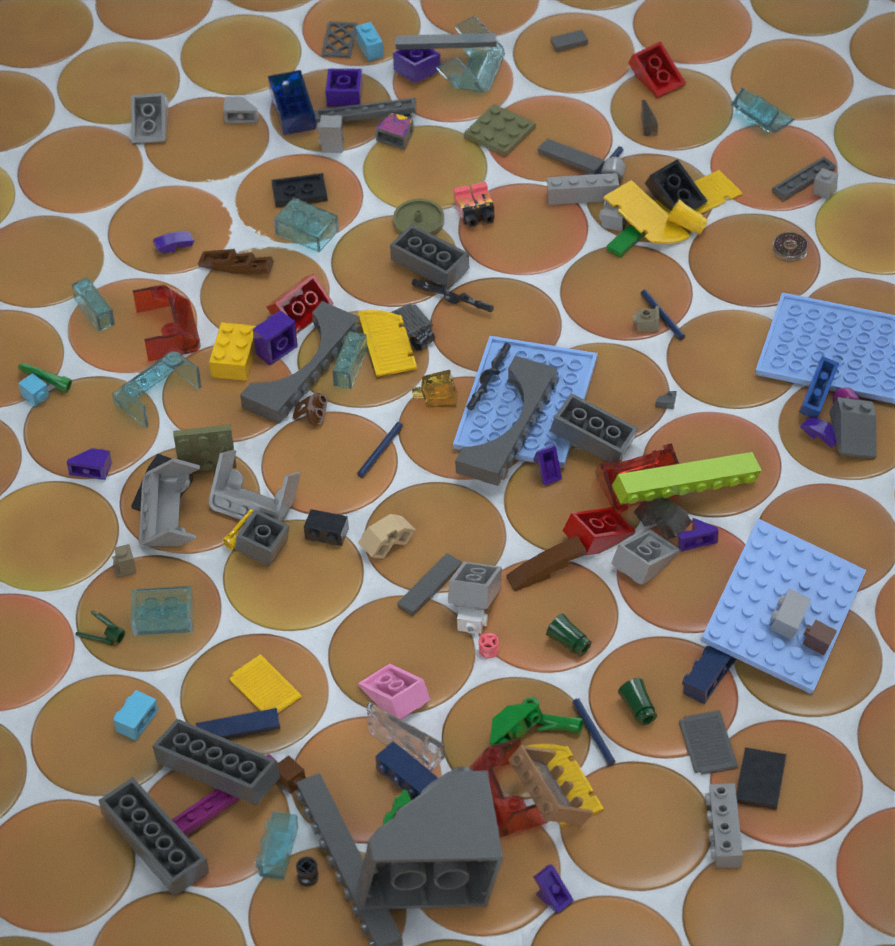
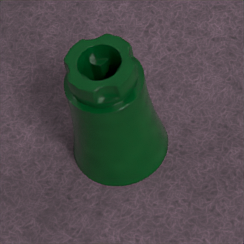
M564 613L558 615L546 631V636L559 642L572 653H576L579 656H583L592 645L587 635L580 631Z
M635 678L625 682L618 689V694L624 700L634 718L642 726L655 721L657 714L643 679Z

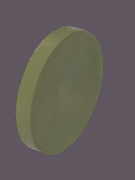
M427 199L409 200L396 208L393 214L394 228L401 235L412 224L432 235H436L444 226V212L433 201Z

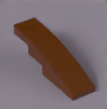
M235 249L203 251L198 265L229 273L269 274L274 261L271 256L255 258L253 253L237 254Z
M578 536L529 559L508 573L506 578L514 591L549 579L552 572L568 567V561L586 555V549Z

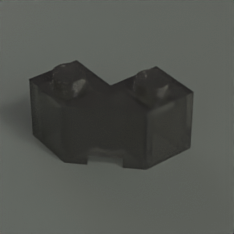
M663 497L655 498L651 501L644 500L634 510L635 515L644 527L657 524L667 539L678 537L679 533L684 532L692 523L687 512L681 506Z

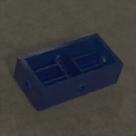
M301 70L268 76L269 92L282 134L288 135L316 129L315 112Z

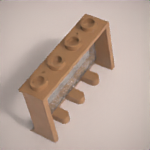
M521 745L509 758V762L547 823L552 821L577 824L580 829L592 816L593 811L580 808L583 804L582 797H574L571 802L566 797L573 789V782L565 781L560 786L557 779L564 772L563 766L556 765L551 771L547 766L557 754L555 750Z

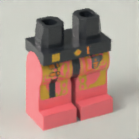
M486 182L471 184V192L469 185L453 188L454 202L464 225L468 224L469 227H475L479 221H485L487 224L494 222V204L489 195Z

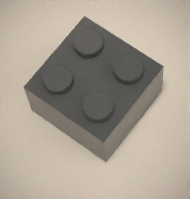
M254 510L236 536L235 551L270 566L288 540L289 525Z

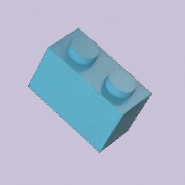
M368 22L355 26L356 41L368 62L384 57L383 41L372 23Z
M135 690L126 699L122 709L114 715L113 722L116 732L137 741L158 713L156 699Z

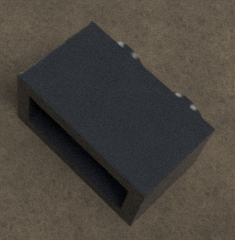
M310 509L304 524L305 539L324 542L330 545L342 546L349 530L348 516Z

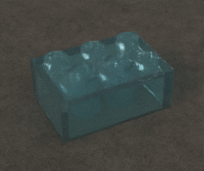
M294 197L274 218L275 234L319 253L339 231L337 215Z
M191 586L132 589L131 626L133 636L193 632L194 598Z

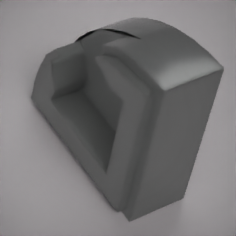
M669 391L667 394L659 396L655 407L674 409L677 391Z

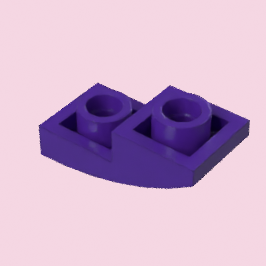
M189 231L173 232L153 239V244L157 251L162 253L175 252L176 246L182 248L186 246L193 247L194 243Z
M810 416L800 426L812 439L819 436L831 448L837 444L833 426L819 418Z

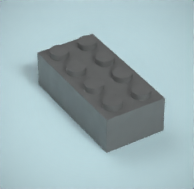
M412 224L390 244L391 261L438 285L444 284L447 289L469 269V253Z
M571 393L554 417L550 432L617 467L631 446L638 428Z

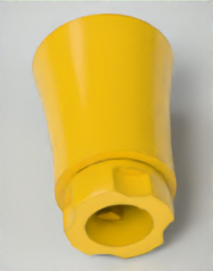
M679 199L669 214L667 221L700 235L708 219L702 217L703 215Z

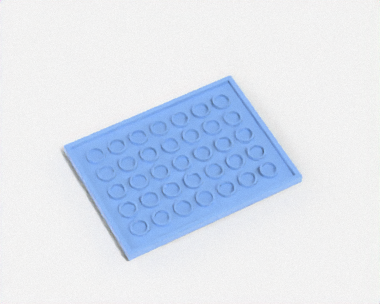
M782 292L756 367L755 375L809 386L820 358L824 356L839 363L829 389L830 391L836 392L839 388L849 387L859 397L895 404V315Z
M489 336L467 404L472 395L481 386V373L492 367L491 361L497 357L498 352H500L505 343H509L511 348L506 358L501 361L497 368L500 374H493L487 384L488 393L481 395V400L477 402L472 411L465 407L453 442V449L462 450L463 447L490 442L506 433L516 423L524 404L518 390L508 381V367L514 357L519 356L556 367L559 381L557 386L553 387L550 399H546L542 413L538 414L535 426H531L527 439H524L522 449L519 453H516L515 459L534 462L533 458L537 450L555 445L559 465L565 468L572 443L550 432L554 417L571 393L585 400L598 359V353Z
M757 519L700 641L812 695L866 570L767 522ZM789 589L811 599L793 639L770 629L773 623L770 618L774 610H779L780 608L777 605L782 594L786 595ZM816 619L837 630L824 656L803 645L806 638L803 636V633L808 624L812 626Z

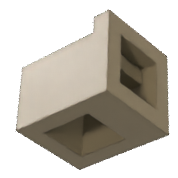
M655 306V309H637V314H633V325H637V332H659V306Z
M130 545L115 547L116 556H112L117 578L135 574L136 568Z

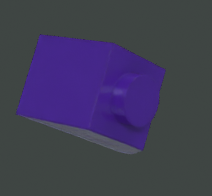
M91 448L67 460L69 475L106 480L112 465L110 451Z

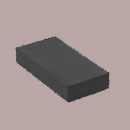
M578 30L551 37V43L556 52L587 45L588 39L583 30Z

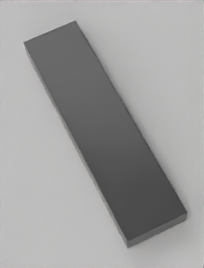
M548 138L538 147V153L592 174H597L603 168L605 162L603 159Z
M822 157L772 187V193L785 201L812 185L822 168L833 172L836 170V165L827 158Z
M446 553L397 602L398 607L414 616L452 578L462 562Z

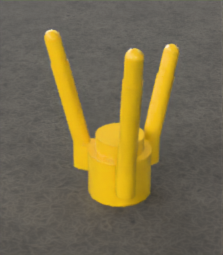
M252 509L222 539V542L229 550L235 549L238 530L253 513Z

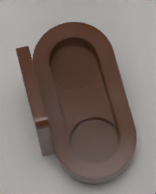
M315 393L303 399L295 406L293 418L297 419L306 413V417L312 425H320L324 420L328 402L327 397L324 394Z

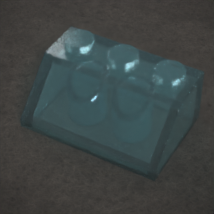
M741 87L731 104L736 108V113L741 116H748V121L755 125L756 123L760 124L759 128L766 133H769V131L777 133L794 121V118L778 107Z

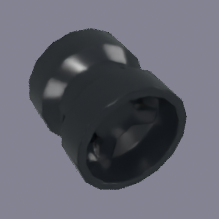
M423 326L418 330V333H413L409 340L416 350L422 351L426 344H431L435 340V335L429 327Z
M303 857L297 861V879L301 885L312 886L317 883L319 874L316 860L311 857Z

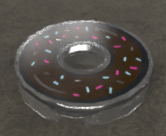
M784 232L774 238L772 250L775 256L781 260H800L808 252V241L799 233Z

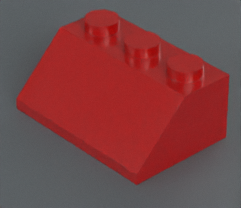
M311 274L294 284L267 305L266 308L271 315L281 310L294 320L297 333L313 320L312 312L322 301L330 305L334 303L315 274Z

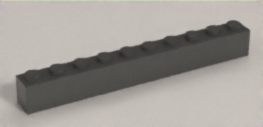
M318 773L296 782V798L299 803L302 802L304 805L303 812L307 819L310 818L312 821L311 828L314 835L318 834L320 837V847L323 852L326 851L328 854L327 861L331 868L334 867L336 870L335 877L338 884H343L345 888L343 889L344 896L347 901H351L353 915L355 918L359 917L361 931L363 935L367 934L370 939L368 940L369 946H403L402 936L388 909H359L356 887L364 860L321 774Z

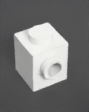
M471 606L460 607L457 617L458 631L481 634L483 626H487L488 614H485V610H476Z

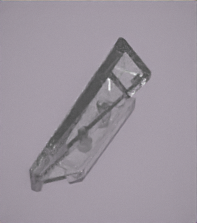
M367 703L369 734L387 746L394 741L431 771L445 758L444 744L374 704Z

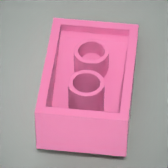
M390 663L358 683V686L387 715L397 720L406 718L409 713L423 707L425 703L430 701L424 679Z

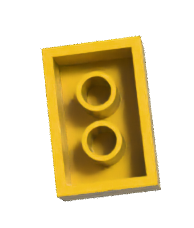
M221 322L209 360L211 377L247 381L255 356L253 328L256 326Z

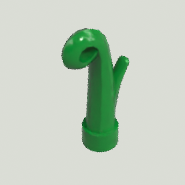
M18 364L20 371L30 375L33 373L39 379L57 387L60 391L67 393L71 387L72 379L68 377H61L29 364Z
M528 697L521 703H537L540 705L535 697ZM543 714L544 717L538 723L545 726L537 729L538 732L566 730L580 735L583 728V718Z

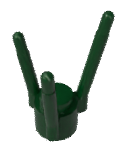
M91 611L92 615L107 625L104 632L106 638L81 632L75 633L76 636L104 642L111 646L113 642L119 644L124 639L126 632L103 614Z

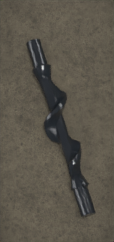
M417 279L412 280V286L421 288L424 291L442 294L449 303L456 304L462 301L475 306L477 309L492 312L494 309L493 305L484 303L481 300H474L467 293L458 295L450 292L444 284L433 286L429 282Z
M505 343L500 352H498L497 357L491 361L492 367L481 373V386L472 395L467 404L468 410L472 411L477 402L481 400V395L488 393L487 384L493 374H500L497 368L501 361L506 358L511 348L509 343Z

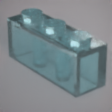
M88 277L72 284L75 301L99 332L115 325L112 308Z
M348 332L332 370L334 386L352 389L368 350L366 334Z
M272 811L270 819L266 820V835L261 838L260 849L262 850L260 855L257 854L255 860V867H258L259 876L285 879L299 827L297 815Z

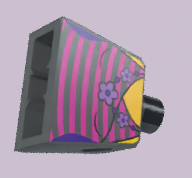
M390 113L376 126V141L405 150L414 132L412 115Z

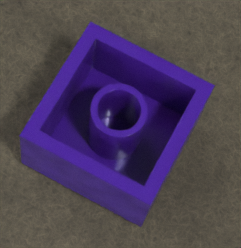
M433 49L397 50L393 52V70L414 83L420 82L441 71L440 53Z
M328 68L325 91L327 106L343 107L361 104L363 89L362 69Z
M281 310L253 328L256 355L270 366L298 347L295 321Z

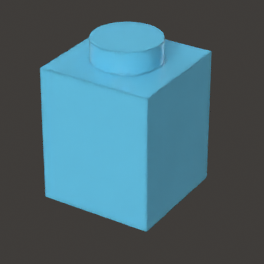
M33 373L18 383L21 396L35 407L49 398L47 384Z

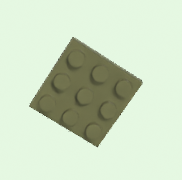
M493 104L464 132V138L507 157L536 129V123Z
M231 424L173 431L177 459L200 465V469L195 472L216 470L220 453L234 450ZM236 458L234 459L232 468H237Z

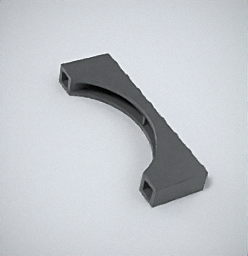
M322 301L312 312L313 325L321 336V342L315 356L301 370L286 378L266 383H250L240 394L242 408L279 424L288 416L291 409L297 406L303 395L308 393L310 387L319 380L320 375L329 368L332 361L339 357L340 352L349 345L350 340L359 333L361 328L359 316Z
M519 356L514 357L508 367V381L514 385L522 397L524 404L522 412L516 423L500 437L484 444L463 447L455 460L456 473L499 486L501 480L506 478L509 466L514 464L516 453L521 451L524 439L528 438L531 426H535L539 413H542L546 399H550L553 387H556L558 384L559 376H557L556 367Z

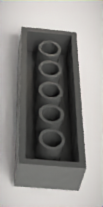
M176 719L152 746L157 763L254 805L261 801L281 777L275 759L180 719Z
M133 777L98 800L101 814L174 896L209 873L207 858Z

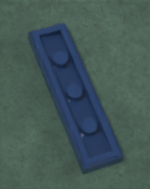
M277 708L196 723V727L225 739L281 729Z

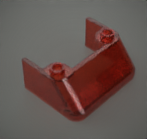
M165 285L133 290L136 313L170 307L174 322L165 324L162 327L161 336L144 339L148 362L194 353L200 349V338L188 298Z
M520 738L486 748L469 766L473 771H488L499 837L547 823L536 804L526 806L525 801L519 796L505 798L493 770L494 768L511 764L509 758L521 746Z

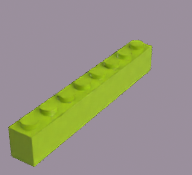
M753 452L622 473L617 475L612 486L620 504H634L638 501H651L655 498H668L679 494L686 495L687 493L703 492L708 489L717 490L721 487H734L743 483L751 484L757 480L762 470Z

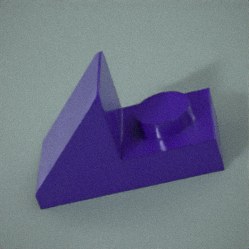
M551 445L537 450L533 460L539 466L542 483L548 485L562 480L556 446Z
M692 518V530L679 533L678 535L680 552L718 543V528Z
M548 864L533 877L540 888L536 893L537 896L556 913L561 912L574 901L553 865Z

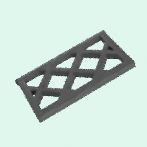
M329 21L321 56L351 58L356 35L355 26H358V24ZM331 26L338 27L333 31L330 30ZM353 27V30L349 32L346 28ZM343 31L345 35L338 37L336 33ZM333 36L335 40L329 43L328 38ZM348 37L351 38L349 43L343 41ZM340 42L343 46L336 49L333 45ZM327 48L333 50L332 52H325ZM346 48L348 49V53L340 52Z

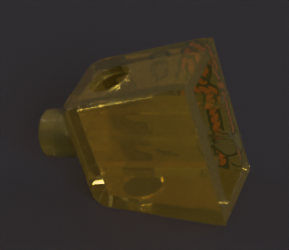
M450 370L425 375L422 377L421 387L412 388L413 398H424L427 407H457V390Z

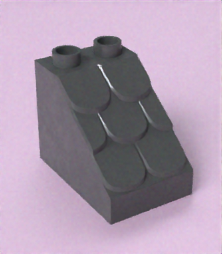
M457 767L430 783L418 797L397 810L396 817L381 826L370 837L356 887L360 910L485 907L488 905L503 860L488 771H473L469 767Z

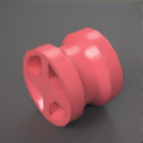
M485 633L480 636L479 653L481 656L493 658L498 655V637L493 633Z

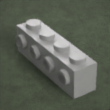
M617 173L547 177L548 205L604 202L605 199L603 197L619 188Z
M735 783L709 784V793H705L706 806H710V811H707V823L712 824V829H709V841H713L714 847H711V860H715L716 868L742 867L743 854Z

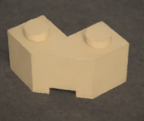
M389 514L369 526L363 532L358 544L371 557L384 559L393 544L406 545L416 529L403 516Z

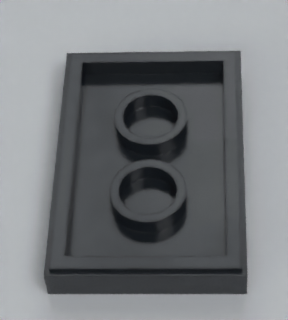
M323 173L272 180L276 208L328 201Z
M745 747L736 792L737 803L777 810L787 754Z

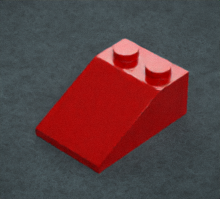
M661 41L633 54L628 62L635 76L656 98L686 85L685 80Z
M613 507L573 512L570 514L562 530L568 539L578 536L586 549V555L599 554L634 535L636 532Z

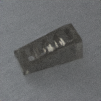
M642 100L641 118L643 135L656 136L658 134V122L646 100Z

